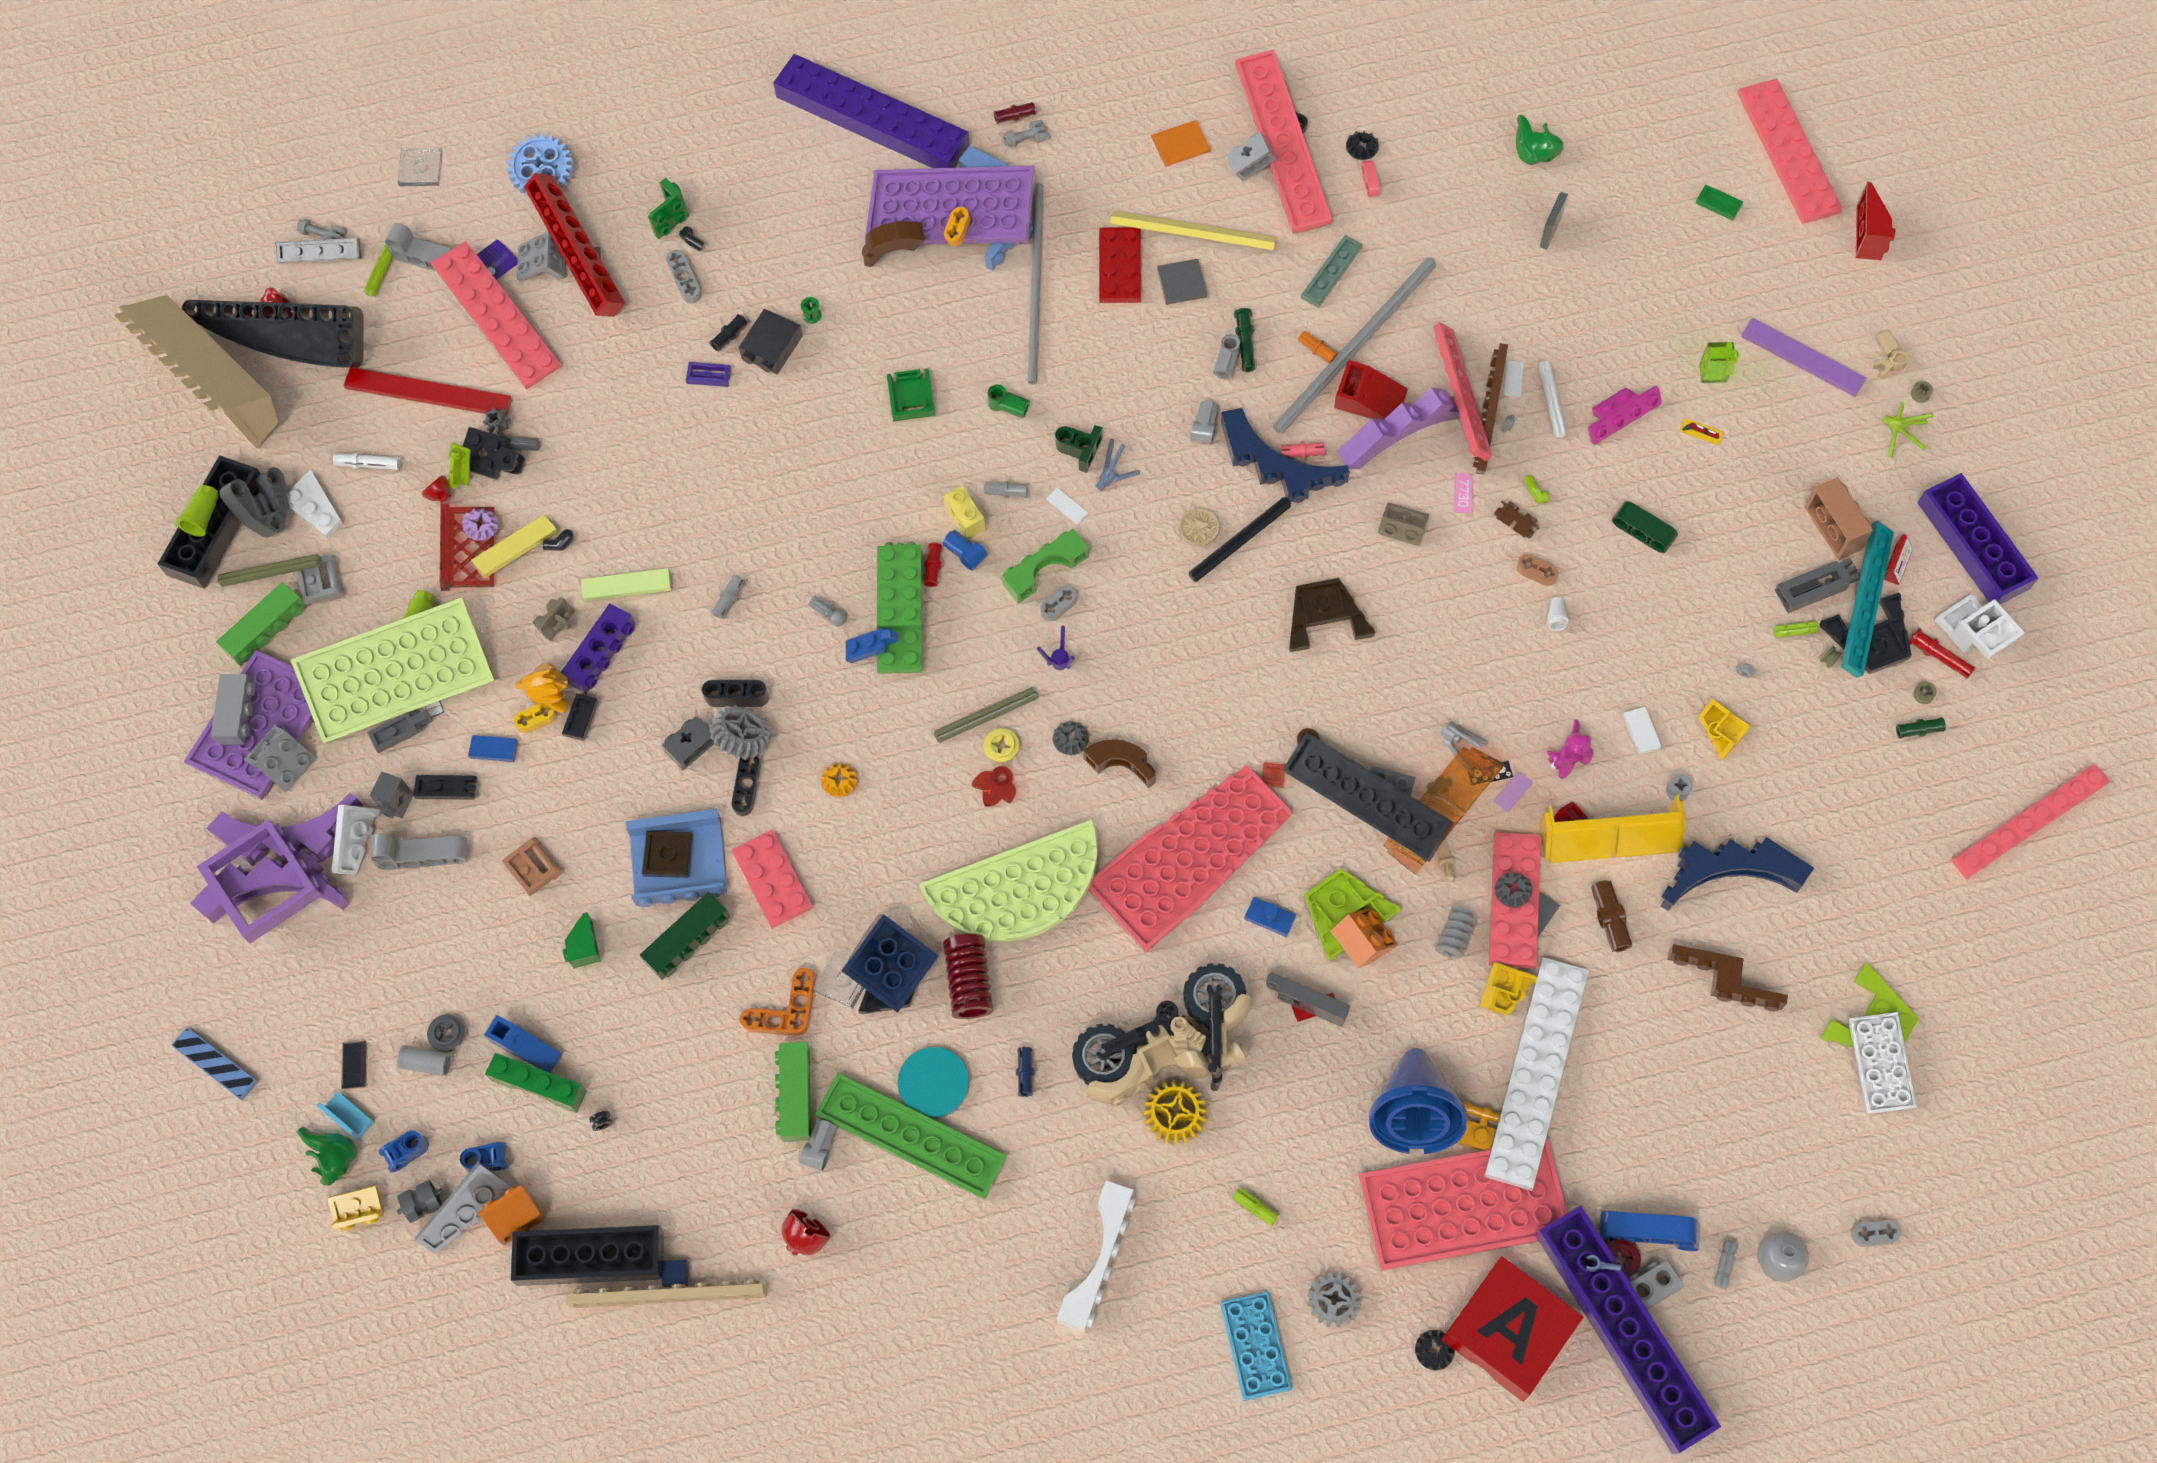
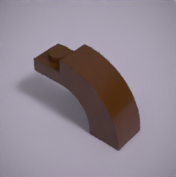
M897 221L878 226L865 235L866 244L862 248L864 266L872 267L884 254L890 251H915L924 241L922 223Z
M1116 739L1104 740L1094 743L1083 750V759L1098 774L1106 768L1122 766L1131 770L1148 788L1156 783V771L1149 763H1146L1147 753L1133 743Z

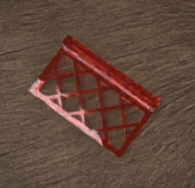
M441 504L439 576L441 591H450V588L494 587V573L489 576V580L480 581L475 577L480 573L477 569L471 573L464 566L481 551L488 550V545H490V548L494 546L495 534L484 544L470 537L461 544L455 540V536L460 531L465 533L462 524L455 520V514L466 515V513L472 512L473 509L480 510L484 508L489 512L492 511L495 516L494 507H450V504ZM478 521L476 523L479 527H481V522ZM473 540L479 548L471 554L465 546ZM462 550L469 557L460 564L454 556ZM460 570L468 575L463 581H454V575Z

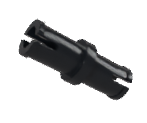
M737 314L709 342L711 347L719 352L730 340L733 341L736 338V334L747 325V320L742 315Z

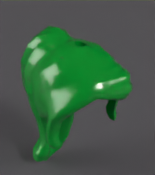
M1518 115L1516 119L1518 123L1516 150L1523 162L1529 165L1549 162L1562 152L1563 141L1558 136L1549 132L1547 123L1543 125L1544 133L1532 132L1528 119L1524 115Z
M303 1126L296 1131L307 1146L319 1152L315 1153L308 1150L305 1153L307 1156L310 1155L317 1160L320 1169L314 1167L311 1171L322 1176L320 1182L324 1186H330L336 1180H339L346 1173L350 1162L357 1156L356 1145L351 1139L341 1134L313 1133Z

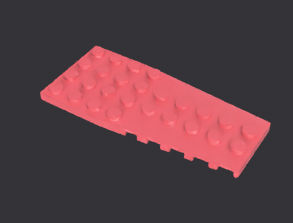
M1244 765L1243 769L1227 777L1219 786L1211 788L1199 800H1194L1188 804L1186 809L1180 813L1177 812L1169 818V821L1163 825H1158L1128 847L1093 877L1088 891L1142 950L1147 953L1199 909L1291 817L1292 811L1248 765Z

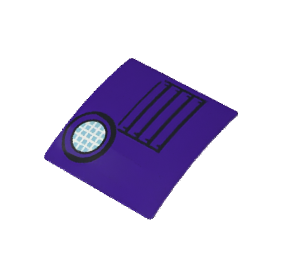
M498 239L476 254L496 280L518 264V259Z

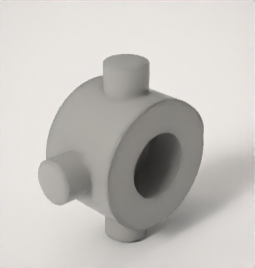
M1515 416L1506 417L1502 424L1503 432L1506 433V431L1512 429L1516 421L1514 419Z
M1742 663L1740 667H1736V671H1739L1738 674L1742 677L1750 678L1752 674H1756V670L1750 664Z

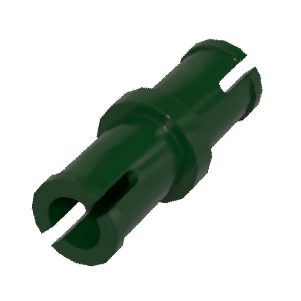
M1943 717L1930 720L1917 719L1916 722L1897 724L1896 733L1899 739L1916 735L1924 737L1928 733L1944 732L1946 730V723Z

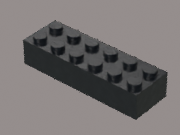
M220 455L218 456L202 484L214 488L218 491L219 495L216 501L217 504L208 522L206 533L204 536H194L186 533L179 527L177 528L157 563L166 576L205 589L241 525L238 518L221 499L220 489L228 483L239 479L246 483L253 497L258 495L259 489L256 484V478L261 473L257 468Z
M659 1225L515 1231L512 1235L510 1281L516 1286L662 1280L664 1230Z

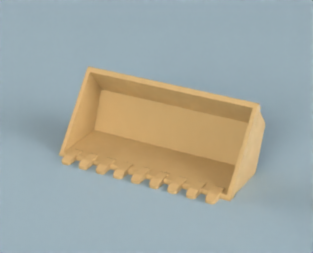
M168 295L118 306L122 313L115 314L114 319L120 323L130 321L132 324L126 325L125 329L129 333L140 332L142 335L137 336L136 340L140 344H151L152 346L148 347L147 351L151 355L161 354L163 357H160L158 362L163 366L172 365L174 368H171L169 373L174 377L183 376L185 379L181 380L180 384L185 388L194 387L196 389L192 391L194 398H206L208 401L204 402L203 406L207 410L217 409L256 449H259L263 444L262 441L278 423L271 395Z

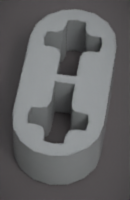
M1063 586L1043 601L1040 607L1042 618L1046 621H1055L1071 609L1077 602L1076 590L1071 586ZM1071 594V600L1067 598L1063 600V595L1069 596ZM1047 607H1049L1050 609L1054 608V613H1052V612H1048V613H1047L1046 608H1047Z
M1888 1220L1860 1223L1851 1232L1853 1242L1861 1247L1890 1245L1896 1242L1901 1235L1900 1227L1895 1222ZM1888 1227V1230L1893 1231L1894 1234L1889 1239L1888 1235H1879V1232L1884 1231ZM1862 1229L1865 1233H1873L1872 1236L1866 1238V1241L1858 1235Z

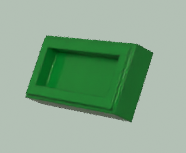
M1705 184L1695 204L1733 221L1743 201Z

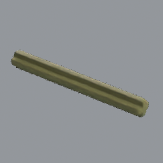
M318 554L227 572L217 576L218 584L224 587L320 567L322 559Z
M1034 687L1028 688L935 730L934 736L941 743L1038 698L1037 692Z

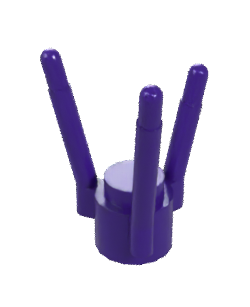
M1064 625L1061 626L1060 648L1055 650L1051 657L1041 647H1037V651L1047 661L1048 666L1052 665L1056 670L1071 668L1075 657L1071 656L1069 658L1067 651H1065Z

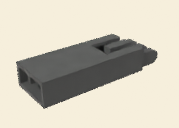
M1851 559L1840 563L1835 561L1778 584L1775 592L1787 613H1790L1847 590L1851 583L1860 580L1861 575L1858 573L1851 576V574L1857 571L1855 566L1846 568L1853 564ZM1831 575L1833 578H1827L1825 580L1826 585L1822 586V583H1819V579Z
M1274 973L1267 975L1266 986L1278 992L1277 999L1340 1027L1343 1026L1350 1005L1286 977L1284 978Z

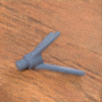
M1110 439L1104 469L1099 477V482L1095 485L1100 491L1106 485L1109 486L1111 483L1140 474L1139 470L1118 476L1113 472L1125 448L1124 444L1120 446L1110 464L1114 439Z

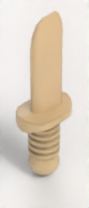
M1445 838L1438 848L1441 860H1438V865L1443 866L1446 880L1453 882L1455 875L1452 864L1455 863V859L1450 857Z

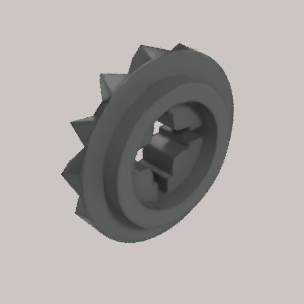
M1069 720L1066 723H1060L1054 729L1053 744L1062 754L1076 755L1086 748L1089 735L1086 727H1083L1079 722L1076 723ZM1074 731V737L1077 740L1071 739L1067 744V737L1065 735H1070Z
M1510 871L1507 874H1502L1496 881L1495 895L1503 905L1517 908L1525 905L1530 900L1533 886H1531L1529 878L1523 876L1522 873ZM1517 882V889L1520 890V892L1515 891L1514 894L1510 896V888L1508 886L1512 887L1513 884Z
M445 1014L438 1016L428 1027V1042L439 1051H452L453 1048L461 1044L462 1039L465 1037V1026L454 1015ZM440 1028H442L443 1030L445 1029L447 1031L451 1028L450 1033L452 1034L451 1036L453 1038L451 1039L445 1036L442 1039L443 1033L440 1030Z

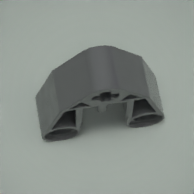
M275 467L257 476L256 484L261 494L254 497L251 495L246 483L239 479L228 483L220 489L221 499L244 526L265 538H269L284 529L289 509L284 474Z

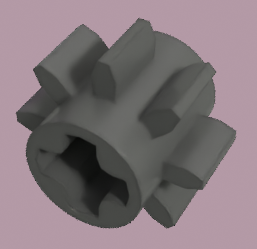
M493 407L491 411L485 412L486 420L482 422L488 426L487 430L492 433L495 430L500 435L501 431L509 429L508 422L511 421V418L505 416L507 411L503 408L498 411L497 408Z

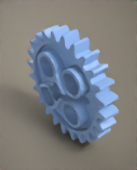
M534 133L531 140L526 136V142L518 140L520 146H513L515 153H508L512 159L506 161L508 166H510L506 169L508 174H511L508 177L513 182L514 187L519 188L518 190L521 194L526 191L524 186L534 173L553 174L559 187L561 184L567 186L565 179L572 178L568 173L574 171L571 166L574 163L572 158H570L571 153L567 150L565 143L561 144L562 142L559 138L554 141L553 135L546 138L545 134L542 133L541 137L538 138L536 133ZM535 153L532 158H527L529 154ZM550 155H555L553 159L548 160ZM528 172H533L530 177H525Z

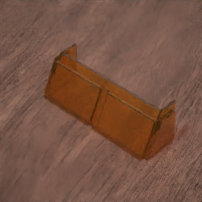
M1463 747L1419 800L1454 822L1446 837L1505 765L1503 762L1474 747L1470 750ZM1388 838L1383 845L1388 849V854L1415 875L1427 862L1391 838Z

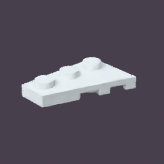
M311 470L287 492L289 509L327 539L343 524Z

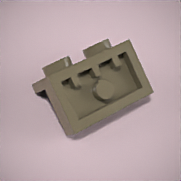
M1387 503L1378 534L1419 546L1429 514Z

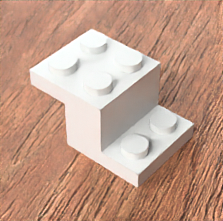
M1972 594L1935 619L1937 624L1964 654L1976 646L1987 660L2025 634L1995 599L1982 606Z

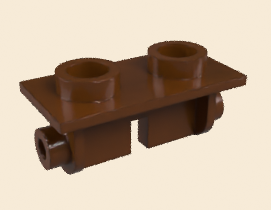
M1501 501L1504 507L1502 509L1499 507L1494 513L1497 516L1496 519L1510 527L1513 521H1516L1517 523L1513 530L1523 536V538L1527 537L1530 539L1535 533L1532 530L1534 527L1539 530V526L1536 524L1538 520L1528 513L1525 516L1519 513L1518 510L1520 508L1511 501L1508 503Z

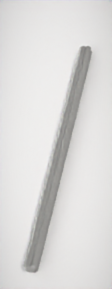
M1428 257L1274 423L1273 427L1277 433H1284L1340 372L1348 360H1351L1436 267L1433 258Z

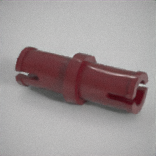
M1033 102L1018 106L1014 104L1010 108L994 111L993 113L996 124L1010 120L1018 121L1019 118L1036 115V109Z

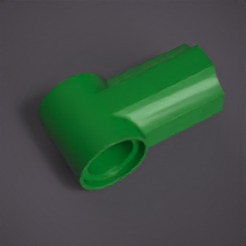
M999 384L990 386L987 392V403L991 410H1002L1022 419L1025 417L1030 400L1007 392L1005 387Z

